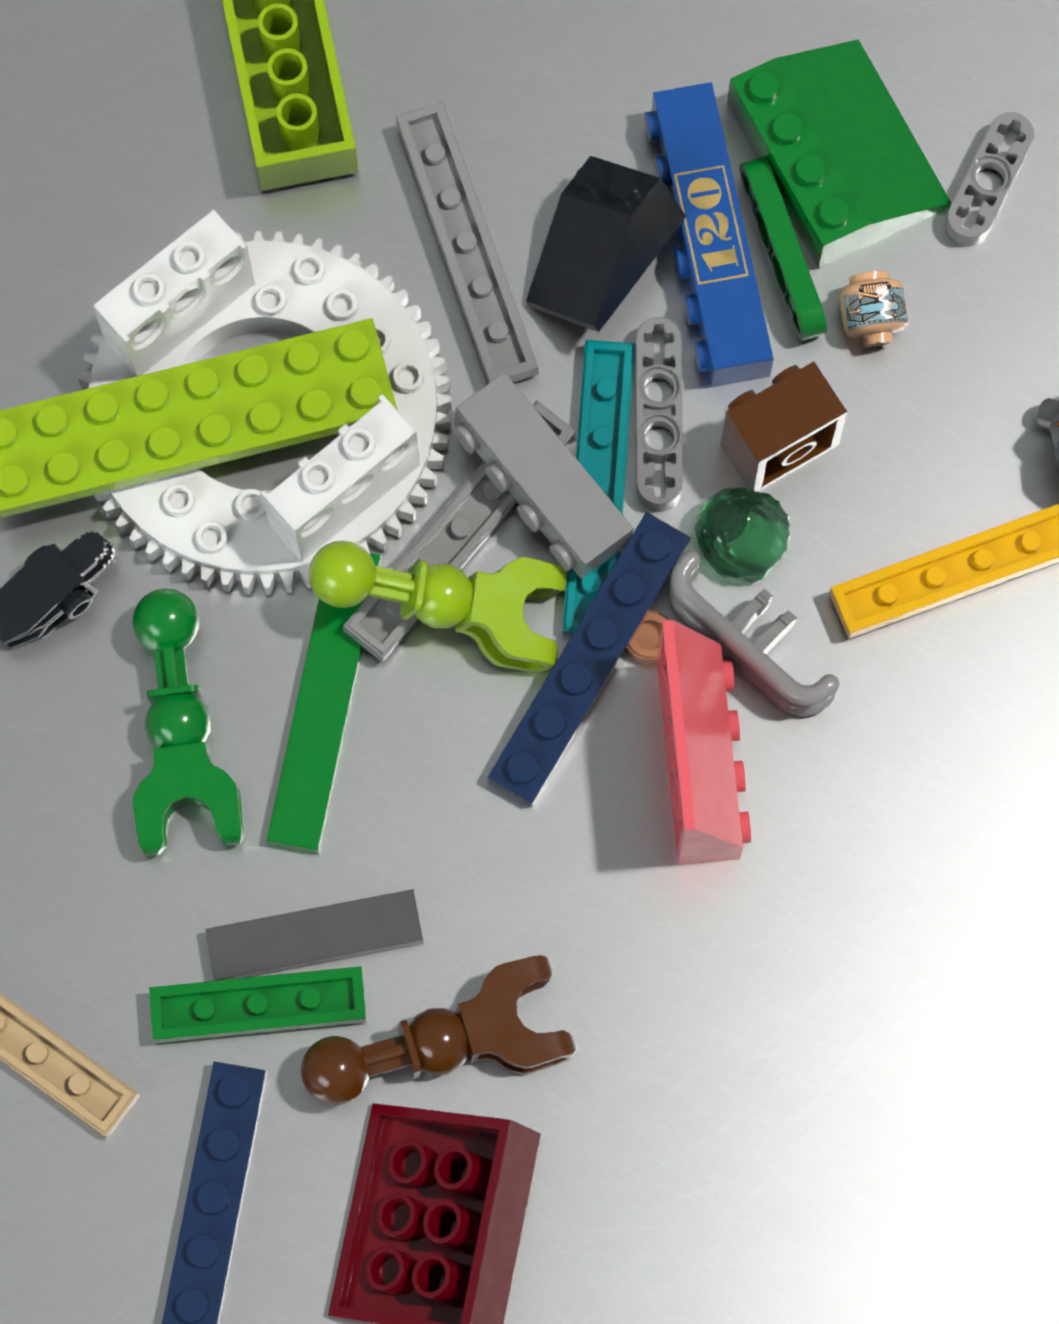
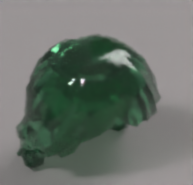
M740 487L721 489L708 498L700 507V513L696 516L697 522L694 526L698 546L705 560L709 562L713 569L724 578L740 579L751 584L762 580L776 563L781 562L784 553L787 552V542L791 536L789 531L791 525L789 523L790 516L784 511L778 500L768 493Z

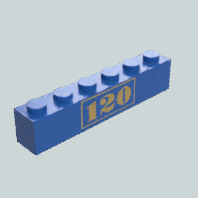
M712 82L653 92L652 111L644 113L645 126L649 142L658 141L661 156L654 158L656 177L662 179L686 215V218L675 231L678 233L681 248L674 249V257L679 279L687 278L691 294L684 296V303L689 325L697 324L701 341L694 342L699 372L708 371L711 387L770 377L774 358Z

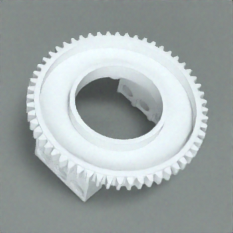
M213 209L96 302L93 307L103 336L92 335L90 340L97 353H85L83 356L85 366L91 370L78 373L80 386L85 389L196 362L222 342L248 333L279 332L301 336L373 318L398 409L397 411L383 394L378 397L379 404L349 427L347 424L342 426L338 430L339 436L310 460L304 457L299 461V469L273 490L238 489L220 483L200 469H195L95 494L97 502L107 501L103 506V510L108 519L119 516L115 522L118 532L122 535L132 531L129 539L135 549L148 543L145 553L151 562L164 554L162 563L165 570L169 573L179 564H182L181 573L186 581H189L197 572H201L203 587L209 588L218 577L221 578L224 592H230L235 582L240 581L242 582L245 595L251 594L255 583H262L266 595H272L275 582H282L287 593H293L295 580L302 579L307 588L311 589L309 567L312 558L320 548L334 541L345 540L354 542L362 546L369 554V547L372 545L385 552L388 549L385 538L386 533L398 538L403 535L399 519L410 522L416 520V510L411 503L424 506L427 504V493L422 487H436L437 476L430 469H443L444 456L437 451L448 450L449 438L441 432L451 430V416L443 414L452 410L451 396L443 395V393L450 391L449 377L440 375L446 371L444 357H434L440 352L438 339H427L431 335V325L429 321L418 322L421 318L419 306L416 304L405 307L408 303L407 291L403 289L392 293L394 289L393 278L389 275L378 280V266L372 263L363 269L361 268L359 254L355 253L346 260L343 258L342 246L337 244L330 252L325 251L323 241L320 238H317L311 246L304 245L302 234H296L292 242H285L282 232L276 231L272 241H264L261 231H255L253 241L244 242L241 234L235 233Z

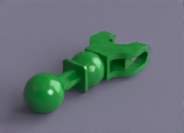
M168 588L154 590L138 602L132 619L136 638L146 649L154 653L158 689L146 691L147 699L151 706L146 713L145 730L148 740L155 747L153 749L154 766L150 774L141 781L133 796V811L139 846L146 857L159 855L164 852L167 847L168 819L176 809L188 804L202 805L212 813L216 833L224 844L229 846L241 844L244 839V824L240 791L232 778L224 770L214 766L211 762L209 748L205 743L210 734L211 717L207 706L201 700L202 691L199 685H189L185 648L193 642L199 629L197 608L188 596L178 590Z

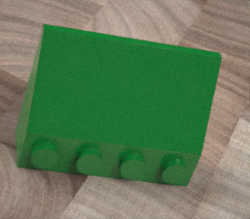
M859 39L777 57L730 78L727 105L757 158H767L788 215L818 269L951 206L952 203Z

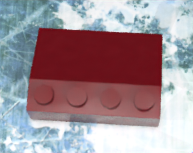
M373 1103L328 1316L363 1324H504L541 1133L509 1119Z

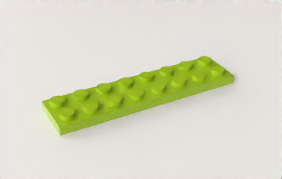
M373 318L0 410V518L338 434V430L345 424L349 427L379 404L378 397L382 394L398 411Z

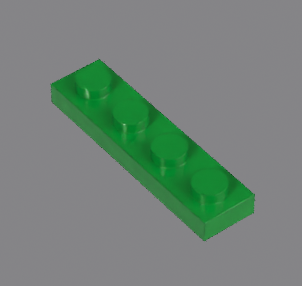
M362 966L149 987L154 1043L367 1022Z

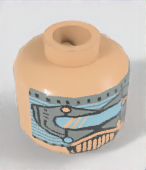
M872 271L849 277L850 284L839 292L843 329L846 335L854 339H863L865 348L880 347L894 343L893 334L899 333L908 325V314L902 283L897 279L890 278L888 271Z

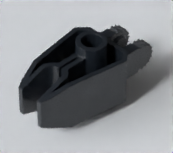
M86 531V534H81L80 539L76 538L63 550L53 543L49 546H42L30 554L25 560L24 566L0 588V641L3 644H7L11 649L42 640L66 620L77 618L91 606L98 592L91 582L106 570V566H111V562L114 561V556H116L114 551L116 549L112 547L113 544L98 532L94 533L91 531V533H88Z

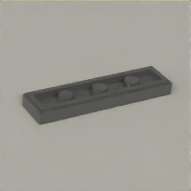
M414 889L205 929L214 981L247 978L424 944Z

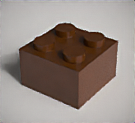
M814 361L801 369L798 365L788 367L774 377L772 380L773 385L757 394L754 390L747 391L736 397L728 405L729 410L725 413L720 446L752 495L839 446L847 410Z

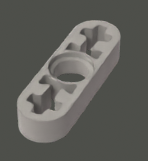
M1008 112L997 116L992 121L946 217V233L956 244L966 247L976 246L988 236L1029 153L1034 138L1033 126L1023 115ZM1009 130H1013L1018 133L1017 140L1011 144L1006 158L997 155L1003 141V135H1006ZM983 169H994L1001 174L1003 185L996 190H986L977 183L976 174ZM973 200L982 204L976 218V224H973L969 230L961 227L962 218L967 216Z

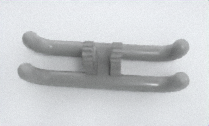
M695 550L684 552L672 568L669 588L671 605L679 617L694 631L720 643L722 656L726 660H732L733 666L784 711L791 715L806 717L819 714L835 701L836 692L840 687L839 679L836 676L827 674L815 684L802 685L796 682L766 655L791 629L798 618L789 610L786 611L752 642L744 633L754 620L768 609L774 597L766 589L762 590L730 622L692 587V583L699 576L698 567L701 564V556Z

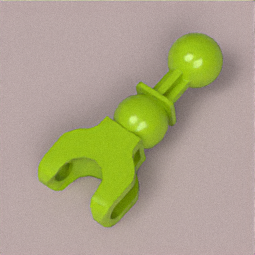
M345 540L326 544L312 558L309 567L310 585L316 596L330 606L338 608L352 607L361 603L368 596L401 603V619L408 620L415 615L420 622L432 628H451L455 626V632L471 636L477 642L484 656L496 666L540 673L552 669L557 661V644L554 640L531 631L524 621L523 605L526 599L548 600L558 595L561 591H565L568 575L567 571L561 566L529 557H521L506 564L502 569L493 574L477 571L467 577L463 570L451 564H432L428 566L427 561L419 560L408 568L407 572L376 566L370 554L362 546Z

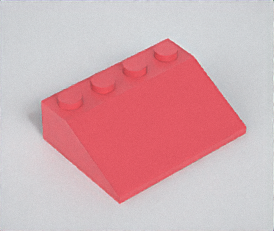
M674 620L662 621L657 671L677 864L738 860L741 858L743 844L751 843V826L748 811L739 812L737 792H745L746 783L743 761H734L732 742L740 741L738 711H728L726 692L734 691L735 689L732 660H723L720 643Z

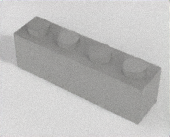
M505 372L456 407L454 419L456 427L453 429L457 440L468 453L472 454L476 451L488 465L485 471L490 481L500 492L504 493L507 490L519 503L517 510L522 520L532 531L536 532L539 529L552 544L549 546L552 556L565 571L573 569L582 580L625 548L634 528Z

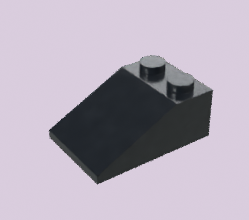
M590 156L560 195L527 295V304L531 308L600 332L686 218L685 213L662 179Z

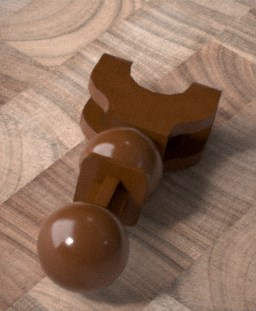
M538 955L496 966L485 978L478 995L474 999L459 1003L455 1012L445 1008H431L417 1014L409 1024L407 1020L400 1021L398 1025L399 1036L362 1047L354 1041L341 1036H330L318 1040L307 1050L303 1057L301 1079L307 1092L317 1101L327 1105H342L357 1098L365 1089L370 1077L405 1067L409 1068L412 1079L419 1078L421 1071L433 1075L449 1074L459 1069L467 1059H469L470 1064L488 1060L495 1062L508 1072L523 1076L567 1062L578 1052L573 1036L569 1032L560 1030L536 1033L526 1028L517 1015L518 1000L532 991L543 988L552 976L553 968L550 959L546 956Z

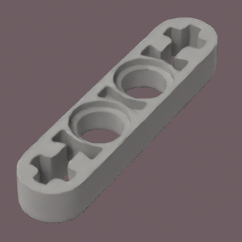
M654 317L642 323L636 336V492L639 501L644 507L650 511L663 512L676 506L681 498L683 486L682 337L680 329L673 321L664 317ZM653 333H662L664 341L672 342L664 346L663 365H653L654 346L652 343H645L652 341ZM657 378L668 381L673 387V394L665 401L651 400L644 390L649 381ZM661 426L670 430L674 438L671 446L662 450L651 448L646 443L644 437L649 429ZM674 460L675 464L669 463V461ZM655 463H665L664 482L666 485L673 486L666 488L665 496L663 497L655 496L654 488L645 487V485H652L654 482Z

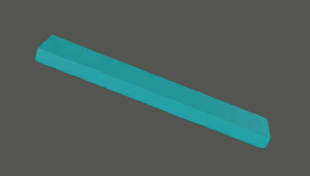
M585 340L576 459L623 515L635 343ZM620 551L582 580L573 569L567 571L562 635H573L619 558Z

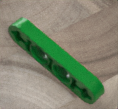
M766 157L741 163L739 170L744 192L795 332L801 341L826 334L827 325L824 311L772 168Z

